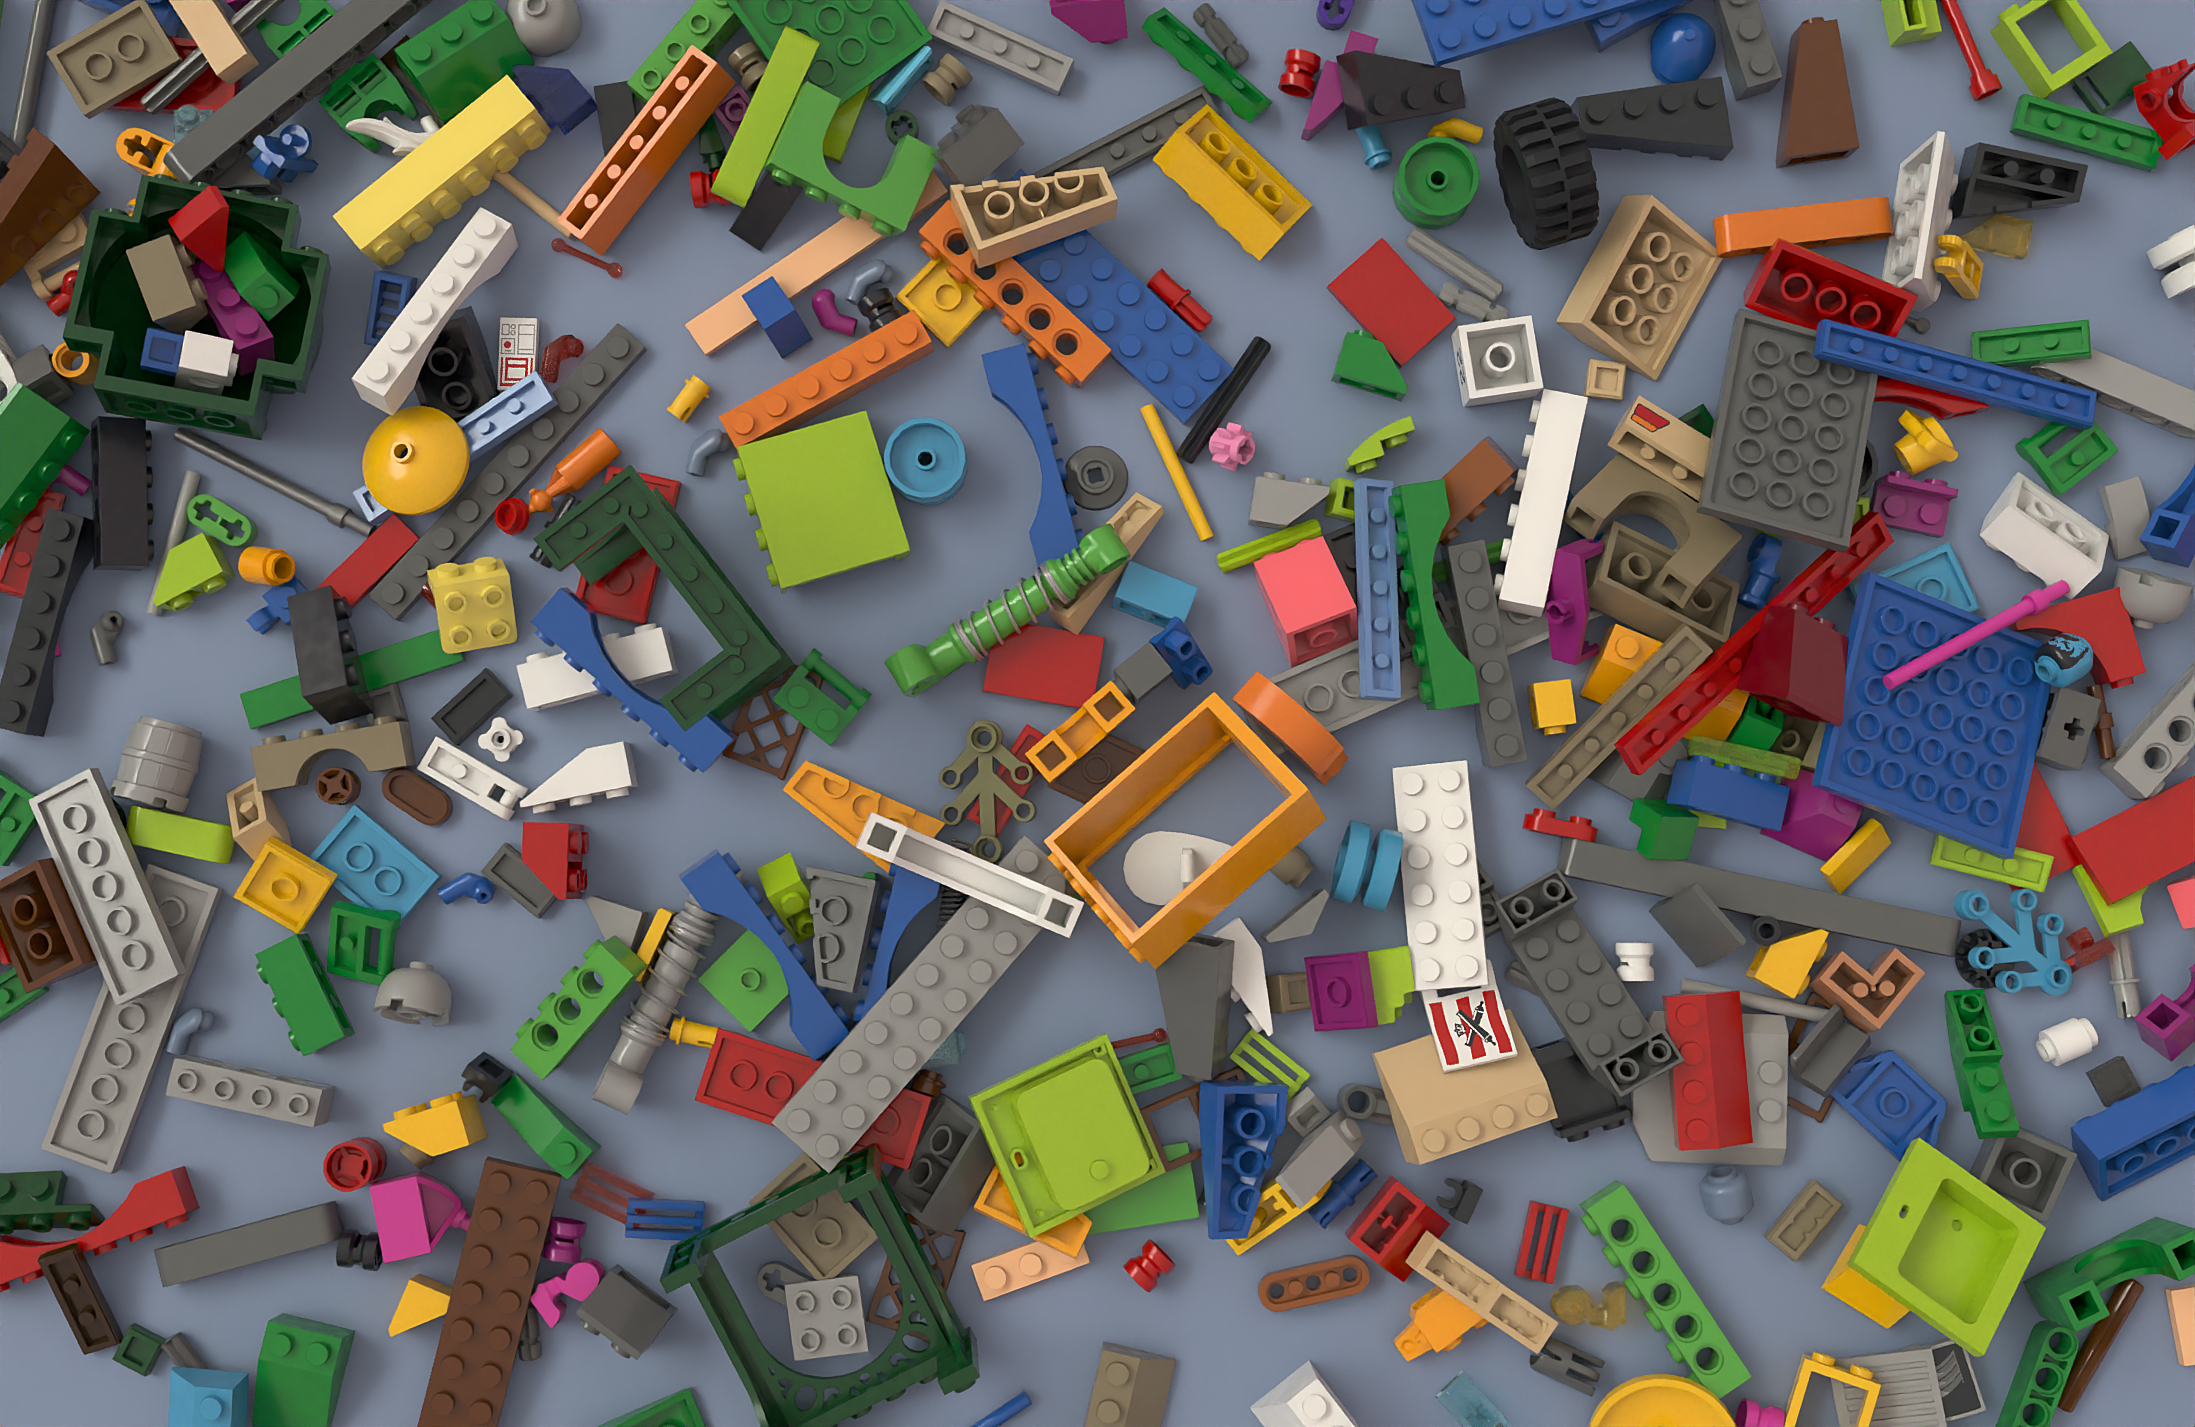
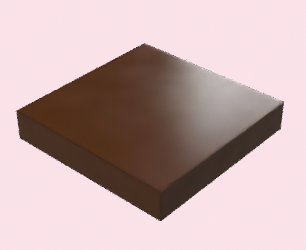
M1109 734L1053 783L1048 784V788L1086 804L1146 751Z

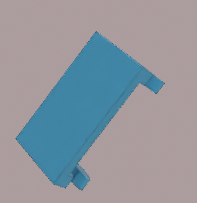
M1129 560L1114 597L1112 608L1166 629L1174 616L1180 618L1185 623L1198 587Z

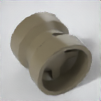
M754 41L742 45L728 58V64L735 73L741 75V83L749 94L755 93L769 63L763 58L764 54Z
M946 53L938 61L939 67L936 71L928 72L921 81L933 97L942 104L949 106L956 98V90L966 87L973 77L960 61L951 54Z

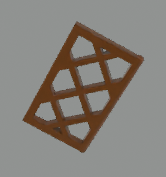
M794 665L788 670L795 672L799 666ZM810 670L805 677L815 680L813 685L820 690L824 679L816 672ZM788 671L783 673V679L766 686L742 705L732 730L737 738L723 752V756L778 776L780 780H785L805 726L799 722L795 733L786 737L778 717L788 712L784 709L775 712L767 693L787 682L791 677ZM762 695L770 714L750 723L747 714L753 699ZM773 720L781 739L761 748L753 728ZM748 731L756 751L747 755L733 752L739 735ZM784 745L787 753L781 768L777 769L770 766L764 753ZM759 756L761 762L752 758Z
M904 1212L909 1223L920 1227L924 1238L920 1239L919 1242L921 1246L926 1243L928 1244L937 1262L932 1267L934 1271L940 1268L944 1276L941 1284L945 1292H947L966 1232L955 1229L953 1234L949 1235L921 1223L912 1214ZM928 1229H929V1230H932V1231H935V1232L932 1233V1234H929ZM942 1235L956 1238L951 1256L942 1260L933 1240ZM887 1256L866 1321L897 1331L900 1323L897 1321L901 1319L903 1305L896 1290L901 1288L900 1282L892 1285L889 1279L892 1264ZM888 1294L891 1295L899 1314L889 1319L876 1315L881 1298ZM910 1332L907 1334L922 1339L924 1342H930L922 1333Z

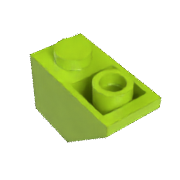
M202 532L169 550L153 599L156 607L169 611L172 610L173 612L184 610L194 603L193 598L203 593L212 594L223 589L227 585L226 581L236 576L217 539Z
M791 852L758 868L757 871L768 900L797 944L814 936L813 914H810L809 900H811L810 884Z

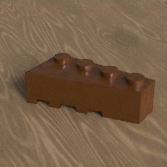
M34 127L26 137L29 142L19 156L14 154L7 164L10 170L0 183V287L101 193L55 143Z

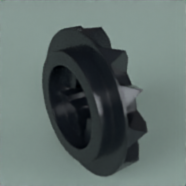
M1978 929L1968 933L1957 946L1955 954L1957 970L1966 982L1978 988L1988 989L1996 987L1995 979L1997 974L2004 970L2013 971L2014 964L2016 963L1994 964L1987 970L1976 969L1970 965L1968 954L1974 947H1989L1991 949L2008 947L1989 929Z

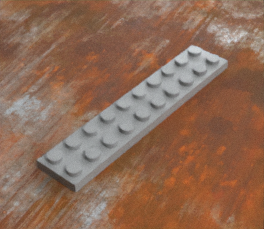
M1451 599L1447 601L1456 625L1445 631L1459 652L1467 658L1453 600ZM1545 606L1541 617L1498 609L1507 656L1550 638L1548 619L1545 616L1547 611ZM1589 606L1588 621L1605 613ZM1407 619L1401 622L1413 646L1416 644L1414 629L1411 630L1409 628ZM1356 640L1268 679L1288 694L1331 733L1419 695L1418 683L1422 681L1420 667H1416L1413 657L1400 662L1401 699L1395 702L1360 699L1359 641ZM1244 713L1250 729L1276 756L1289 751L1275 737Z
M1025 835L1020 838L997 865L1068 896H1071L1076 891L1047 858L1048 856ZM969 896L771 1123L830 1173L1043 927Z

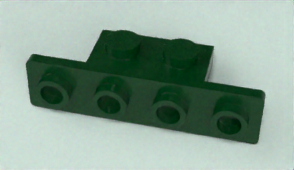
M62 1170L0 1173V1234H11L14 1230H31L46 1233L50 1232L52 1228L85 1231L90 1227L102 1224L105 1217L93 1204L62 1205L68 1178Z

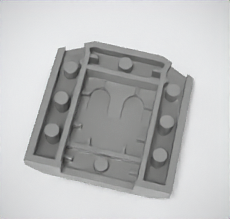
M1650 1010L1647 1022L1653 1031L1656 1032L1661 1028L1665 1029L1664 1011ZM1742 1013L1753 1143L1720 1149L1679 1151L1675 1146L1668 1070L1630 1092V1108L1633 1114L1630 1117V1123L1634 1132L1638 1135L1649 1161L1782 1166L1787 1149L1788 1030L1785 1015Z

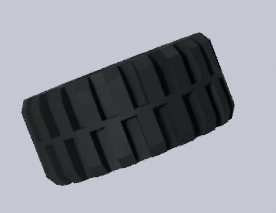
M1553 97L1504 111L1496 120V126L1493 130L1495 137L1493 141L1496 154L1495 163L1499 173L1500 187L1504 194V201L1509 209L1512 223L1517 228L1519 237L1523 238L1524 244L1529 246V248L1543 250L1589 236L1598 224L1597 217L1599 216L1600 209L1598 206L1599 191L1596 186L1597 178L1592 165V155L1586 143L1587 139L1584 131L1579 126L1577 116L1572 113V108L1565 101Z

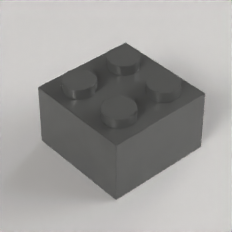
M2020 1127L2016 1137L1984 1139L1970 1174L2030 1217L2047 1224L2078 1154L2064 1145Z

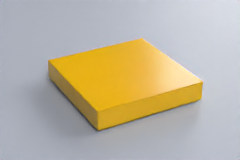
M938 258L936 261L931 259L895 298L909 312L914 310L922 325L949 349L986 309L973 297L976 292L968 284L965 283L963 286H960L946 272L949 267L941 258Z
M271 836L233 897L296 934H301L338 874Z

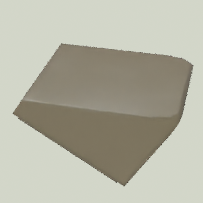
M1306 972L1265 976L1270 1013L1311 1009Z

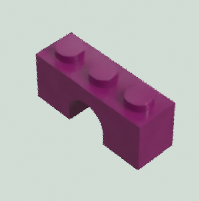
M203 260L191 265L195 279L199 278L202 281L208 294V299L204 301L208 314L203 317V320L206 321L213 318L221 338L233 340L231 353L239 354L236 368L238 374L243 376L255 371L258 358L275 361L274 337L256 309L239 294L225 269L223 271H215Z
M2195 964L2189 968L2191 973L2190 984L2179 998L2172 1001L2161 993L2134 1018L2142 1041L2171 1062L2195 1041Z

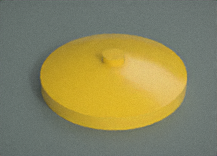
M1670 1374L1643 1375L1615 1387L1596 1407L1588 1427H1737L1729 1410L1710 1390L1695 1381Z

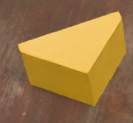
M417 1274L409 1279L388 1328L390 1336L392 1337L446 1314L453 1287L422 1274Z

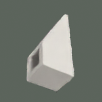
M622 741L585 749L520 802L521 808H532L533 814H540L556 810V803L569 801L570 807L592 803L591 796L606 793L607 799L628 796V789L638 787L630 743Z
M1237 917L1212 936L1235 941L1231 998L1235 1003L1240 999L1249 1010L1244 1016L1256 1033L1263 1030L1266 1035L1270 1036L1273 1034L1262 949L1241 919Z

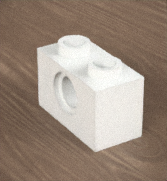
M186 330L174 387L221 396L224 385L232 386L233 377H235L239 354L231 353L233 340Z

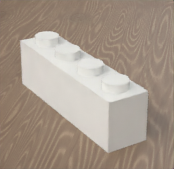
M655 623L634 628L635 634L622 638L620 633L602 636L605 647L614 663L633 685L678 673L668 631L662 627L657 628ZM564 651L562 654L550 657L548 652L533 654L526 657L527 663L517 665L527 709L533 711L547 709L603 693L592 684L595 678L585 669L579 672L564 660L563 657L566 655Z

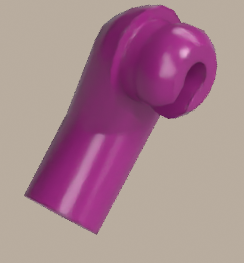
M824 288L817 291V294L812 298V309L820 325L825 329L853 337L858 319L838 313L834 301L835 295L831 290Z
M65 464L59 476L51 482L47 490H51L56 482L63 483L83 497L92 486V481L71 466Z

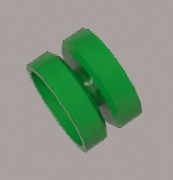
M1434 136L1420 140L1407 150L1393 179L1392 196L1397 210L1406 221L1419 228L1437 230L1451 226L1464 215L1478 189L1480 172L1476 159L1465 145L1452 138ZM1431 181H1435L1439 185H1434Z

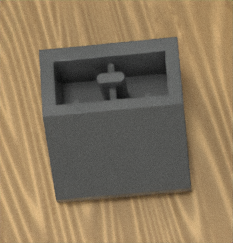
M617 1264L607 1273L575 1314L582 1319L580 1323L586 1330L594 1335L601 1333L611 1340V1347L618 1354L628 1359L632 1356L637 1360L651 1346L677 1308Z

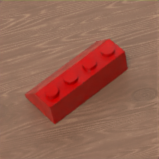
M1781 238L1775 241L1760 260L1743 293L1745 307L1777 320L1817 330L1818 323L1823 319L1894 338L1898 335L1918 298V294Z
M1740 991L1662 995L1665 1031L1684 1058L1682 1063L1669 1070L1676 1148L1679 1151L1705 1150L1753 1143Z

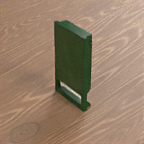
M2129 41L2073 82L2075 85L2072 88L2091 113L2102 115L2134 92L2133 87L2146 81L2145 74L2153 69L2134 44ZM2087 79L2106 104V108L2102 109L2081 80Z

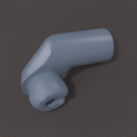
M875 259L860 267L853 275L845 300L857 305L866 296L870 285L877 281L881 284L891 281L894 273L893 268L885 264L884 260Z
M710 429L696 439L691 446L685 472L703 477L708 456L716 450L718 452H726L731 444L729 435L722 433L720 429Z
M193 1008L179 1016L174 1021L165 1051L176 1055H184L192 1033L197 1030L207 1032L211 1029L214 1021L213 1014L209 1011H202V1008Z

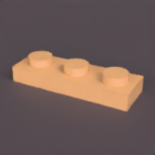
M1034 1240L971 1264L983 1301H987L1088 1264L1090 1259L1084 1243L1075 1260Z

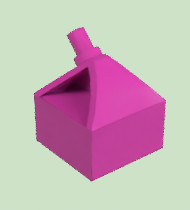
M423 1171L378 1180L369 1187L384 1263L431 1253L448 1226L456 1229L458 1226L466 1232L468 1230L471 1216L467 1214L468 1209L462 1206L461 1198L442 1181Z

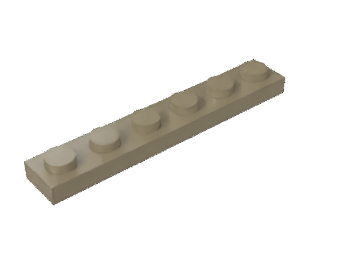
M1683 623L1525 782L1526 786L1554 810L1616 748L1614 744L1683 682L1713 652L1712 647L1687 624Z

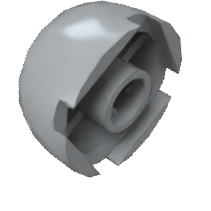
M508 0L505 11L528 53L540 57H550L552 53L568 50L579 37L582 26L579 7L574 0Z
M2124 566L2123 568L2119 567L2114 581V588L2120 587V597L2129 616L2132 617L2131 624L2146 629H2153L2155 623L2168 624L2177 620L2186 611L2192 599L2195 585L2174 577L2169 579L2160 576L2161 574Z
M411 962L409 968L396 969L389 973L382 981L375 997L373 1011L381 1010L380 1016L402 1023L420 1025L419 1020L431 1018L433 1019L432 1026L446 1025L450 1022L453 994L447 981L441 975L432 972V965L423 962Z

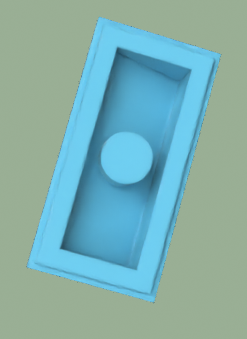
M923 45L895 66L868 98L869 101L884 114L890 115L934 64L932 49Z

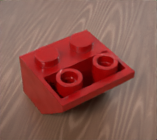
M523 822L522 861L558 899H581L582 892H586L588 886L587 869H583V854H588L589 833L584 832V825Z
M1391 1175L1344 1234L1377 1264L1404 1283L1414 1270L1405 1261L1427 1230L1437 1238H1440L1450 1223Z

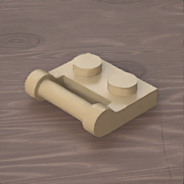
M82 212L73 218L23 266L31 280L33 290L43 302L54 297V292L61 289L63 276L68 271L78 270L80 260L47 279L44 273L82 253L88 229V223Z

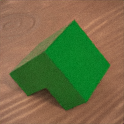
M1634 798L1629 820L1642 828L1636 851L1649 860H1687L1700 817L1685 808L1667 804V799Z

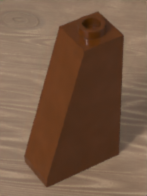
M1823 17L1807 19L1801 23L1791 36L1775 160L1776 168L1848 158L1859 148L1837 19L1824 21Z

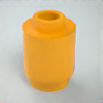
M251 546L246 548L240 555L238 569L241 577L249 583L280 586L293 578L295 562L284 550Z

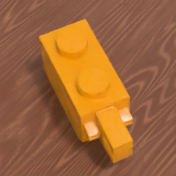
M1435 1286L1411 1304L1409 1316L1412 1321L1393 1342L1407 1361H1410L1431 1349H1434L1436 1353L1442 1349L1445 1352L1453 1349L1463 1340L1461 1336L1471 1327L1478 1329L1489 1321L1439 1286Z

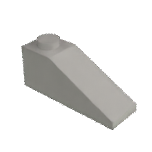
M1342 1110L1338 1111L1304 1138L1279 1172L1275 1180L1299 1209L1305 1206L1359 1149L1365 1138L1361 1135L1357 1123L1351 1118H1347Z

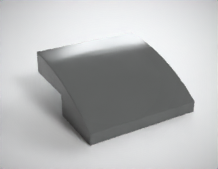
M1698 883L1683 887L1673 897L1658 901L1649 910V913L1696 967L1714 962L1747 942L1744 936Z

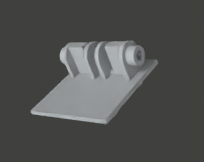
M851 1273L838 1274L836 1278L784 1285L795 1361L869 1351L859 1275L851 1276Z

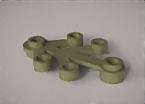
M979 720L968 729L966 735L968 746L951 766L941 770L939 781L945 788L956 789L960 787L964 780L963 773L977 758L978 774L952 803L946 804L941 809L940 817L946 825H960L965 819V811L979 796L981 836L974 841L972 854L987 862L996 864L1004 855V845L996 833L995 795L1013 810L1014 817L1021 822L1032 821L1037 815V807L1032 801L1022 799L994 773V758L1011 771V777L1017 784L1028 785L1032 783L1036 772L1031 764L1021 762L1003 745L1004 736L998 724L990 720ZM984 732H989L991 734V742L984 746L980 741V737ZM1021 767H1026L1029 770V776L1026 780L1021 781L1018 778V771ZM954 771L957 779L955 783L950 785L946 781V775L948 772ZM1023 804L1029 805L1031 809L1029 816L1026 818L1021 817L1019 809ZM951 808H955L958 811V817L953 822L947 817V813ZM988 843L994 844L996 852L992 857H988L985 854V846Z

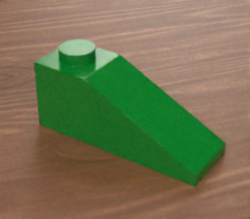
M518 1073L510 1079L491 1101L533 1150L566 1180L576 1176L601 1147Z

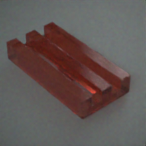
M587 1162L569 1198L626 1224L627 1213L582 1193L585 1188L625 1208L628 1206L627 1198L589 1181L590 1175L640 1198H654L655 1193ZM635 1208L637 1214H646L648 1209ZM634 1223L633 1227H640L641 1224Z

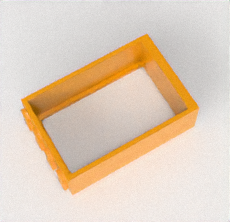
M1213 692L1048 836L1044 843L1052 851L1047 858L1114 933L1122 945L1140 964L1146 959L1154 969H1157L1327 818L1309 789L1233 710ZM1233 742L1282 793L1286 800L1139 928L1088 868Z

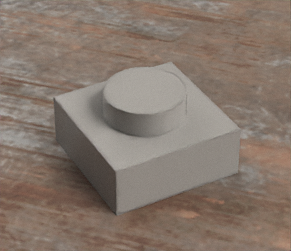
M1308 1086L1287 1104L1286 1120L1303 1138L1331 1115V1112Z

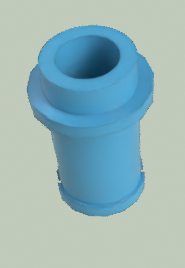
M1379 125L1355 129L1366 155L1364 163L1369 165L1371 170L1382 169L1391 163L1392 151L1386 148L1378 127Z

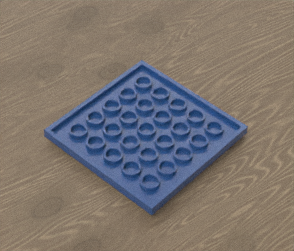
M1875 573L1863 574L1847 636L1848 647L1843 720L1840 727L1826 724L1811 786L2000 859H2013L2051 687L2050 684L2042 681L2035 671L2034 654L2037 648L2044 643L2005 627L1890 690L1884 685L1883 676L1981 624L1987 619Z

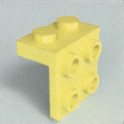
M481 557L474 560V563L462 565L444 563L438 565L436 569L426 570L428 584L435 599L441 646L445 653L453 654L510 644L517 640L510 576L501 558Z

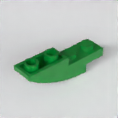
M1984 990L1946 991L1944 997L1948 1038L1954 1073L1964 1112L1971 1113L1978 1139L2016 1137L2020 1127L2001 1069L2000 1060L2003 1052Z

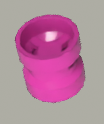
M1746 1398L1742 1399L1739 1403L1735 1416L1737 1427H1784L1785 1422L1783 1409L1771 1405L1766 1408L1760 1407L1758 1402Z

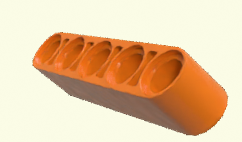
M1872 197L1733 213L1717 217L1712 221L1717 257L1719 258L1766 254L1778 238L1805 249L1878 241L1894 235L1888 197Z

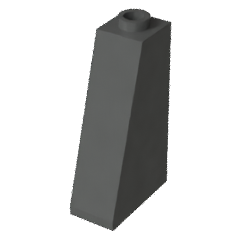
M1198 933L1155 969L1176 1073L1188 1075L1193 1081L1203 1082L1211 1081L1226 1068L1235 941Z

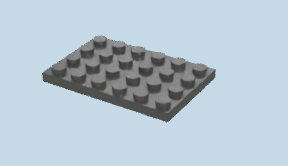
M1739 309L1733 320L1697 513L1843 553L1850 543L1878 375L1813 358L1817 330Z

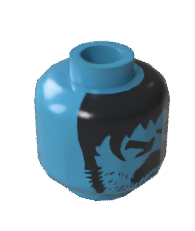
M2061 633L2037 648L2034 654L2036 674L2042 681L2054 687H2067L2091 671L2093 667L2092 647L2080 636L2072 633Z

